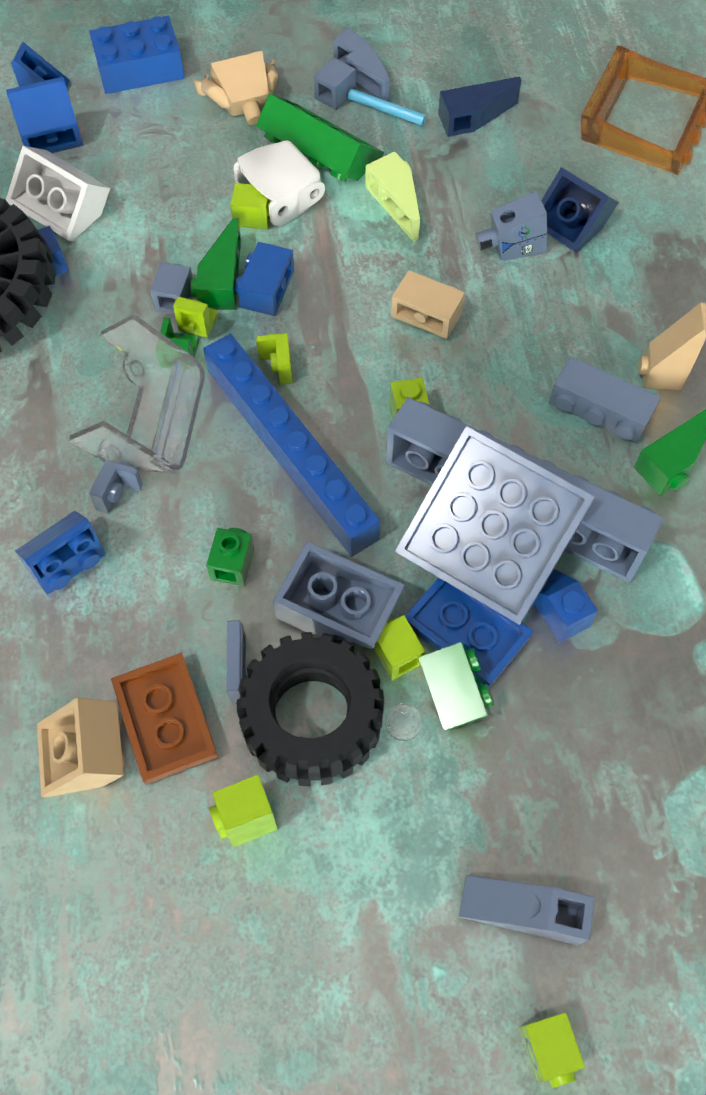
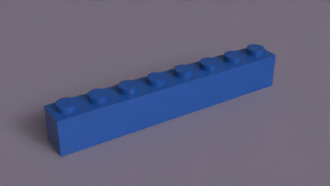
M230 333L204 347V355L210 375L348 554L353 557L380 539L379 518L234 336Z

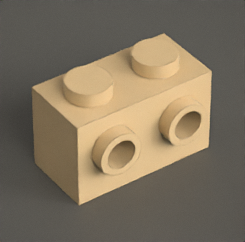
M408 270L392 295L391 317L447 339L463 313L465 292Z

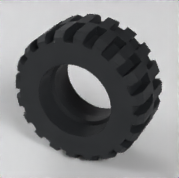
M302 632V639L292 641L290 635L280 638V646L275 649L269 644L261 650L262 660L260 662L256 659L250 662L246 668L248 678H241L238 687L240 698L236 700L237 714L246 745L252 756L257 757L259 765L267 772L273 770L276 772L278 779L287 783L292 778L298 780L299 786L310 787L311 781L321 780V785L323 786L332 784V777L341 775L343 779L353 774V767L356 764L362 766L369 759L371 748H376L380 738V730L383 723L384 693L380 689L381 679L377 670L370 669V659L363 652H359L356 655L352 643L347 640H343L341 644L335 643L334 635L323 633L322 639L313 638L312 632ZM317 681L329 684L340 691L347 702L346 718L331 733L317 738H302L294 736L280 727L275 713L279 699L287 690L303 682Z

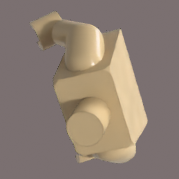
M262 51L211 63V80L209 74H205L204 80L198 81L194 79V84L198 95H207L221 108H227L231 116L244 114L248 125H256L261 115L260 110L263 109L269 93L274 95L279 76L275 68V60H271L270 64H265Z

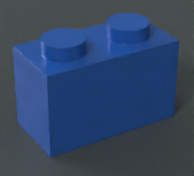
M258 242L254 252L249 253L247 256L246 270L243 276L237 278L235 293L239 295L240 308L275 316L294 273L293 250Z

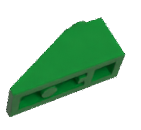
M233 218L199 262L196 278L191 279L192 297H197L198 301L208 304V308L236 310L237 294L235 293V285L239 276L241 252L239 218Z
M706 409L641 450L634 468L660 496L670 489L673 491L679 490L689 481L690 477L688 474L706 440Z

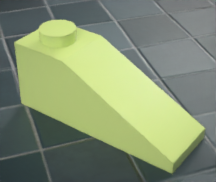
M394 151L366 165L365 187L410 239L415 242L419 240L420 215L412 170L408 162L403 161Z

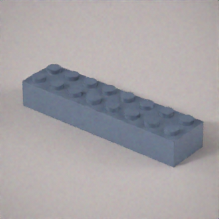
M407 397L388 426L387 464L432 486L463 430L468 426L595 496L596 498L564 551L629 583L631 582L664 520L663 517L655 514L648 507L638 506L623 499L616 492L606 491L589 483L582 476L572 475L558 468L550 461L538 459L526 453L518 446L502 442L486 431H479L466 425L457 417L447 416L433 409L425 402H418Z

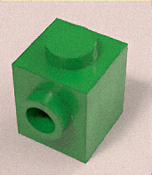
M217 528L206 564L210 580L245 586L254 553L252 534L239 528H229L228 530Z

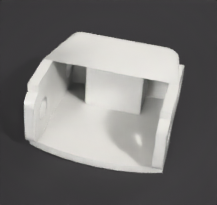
M288 140L256 148L238 157V162L234 164L233 169L236 183L252 184L262 195L271 200L269 204L270 221L278 228L298 218L309 207L318 202L325 193V185L321 182L319 170ZM285 206L284 210L279 213V210Z

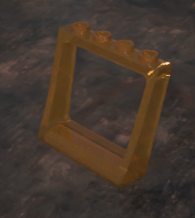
M618 45L581 115V138L586 142L679 175L683 165H689L692 160V146H698L702 133L701 128H706V78L657 62ZM632 79L699 97L675 150H667L606 122L627 80Z

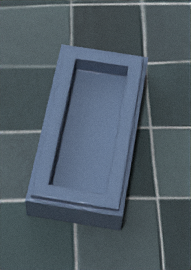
M240 620L227 621L226 691L230 702L236 703V700L240 698L238 687L241 678L246 677V634Z

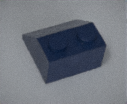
M561 167L541 200L547 213V234L573 251L578 252L604 227L619 202Z

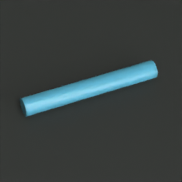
M352 88L348 93V100L420 126L425 124L427 117L425 114Z

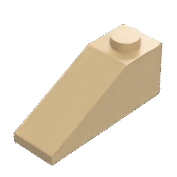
M699 303L649 343L645 355H640L637 370L638 375L643 377V388L682 390L706 340V303Z

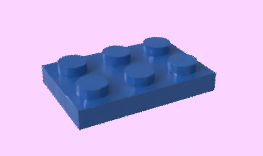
M439 577L405 615L414 633L437 651L460 642L467 644L468 649L474 648L482 668L476 671L479 681L482 685L487 684L489 688L520 652L534 632L524 623L519 625Z

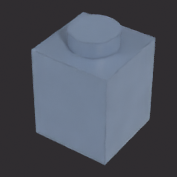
M336 58L329 61L314 75V98L335 110L348 100V93L351 88L356 90V69Z
M160 263L150 289L155 311L175 314L173 305L177 297L191 299V279L193 278L191 267L180 264Z

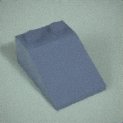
M306 541L273 600L275 618L305 632H312V634L319 636L327 633L334 635L335 640H347L354 645L374 649L405 585Z

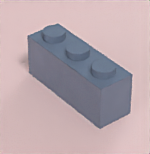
M570 357L554 383L549 403L561 411L569 412L585 419L591 425L600 426L615 433L622 439L638 444L661 397Z

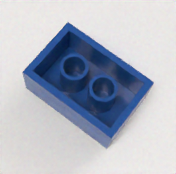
M169 15L89 30L105 94L185 79L181 53Z

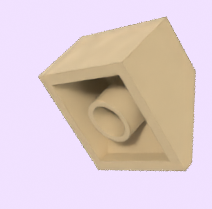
M77 697L37 723L41 797H52L101 788L124 776V756L122 754L120 738L121 721L118 717L117 702Z

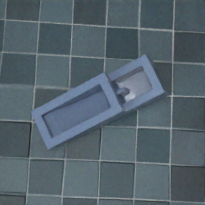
M347 28L334 38V58L356 69V87L369 95L389 101L390 80L380 57L361 36Z

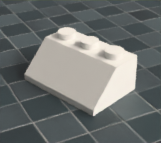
M22 146L6 201L10 205L15 204L26 215L44 226L50 225L52 231L68 241H74L101 216L110 188L47 150Z

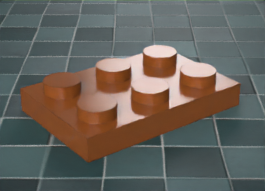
M182 652L111 678L138 768L145 785L218 758Z

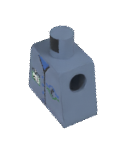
M532 192L494 209L490 213L491 228L476 233V240L480 251L496 247L499 258L503 261L546 253L547 213L538 192Z

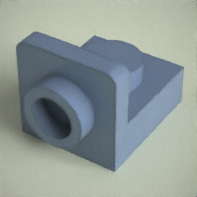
M106 460L89 495L96 510L109 513L113 503L119 501L123 486L140 491L143 484L138 470L133 465L123 461L116 463Z

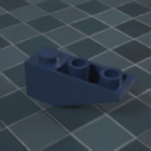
M521 77L440 91L438 115L447 137L475 132L516 105L519 100Z

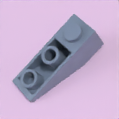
M466 875L459 918L581 946L590 940L595 897L554 887Z

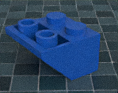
M63 77L6 90L24 146L47 150L50 153L84 146Z
M73 511L15 550L26 569L47 595L54 590H60L65 587L74 576L83 570L94 567L100 558L106 555L89 520L76 511Z

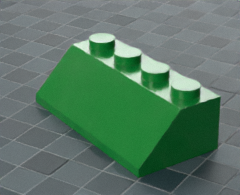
M270 93L256 127L265 131L264 137L274 143L286 140L292 142L303 154L309 156L308 160L314 166L323 169L324 166L332 170L330 175L343 182H346L347 178L358 181L366 173V165L382 158L384 154L382 150L299 104Z

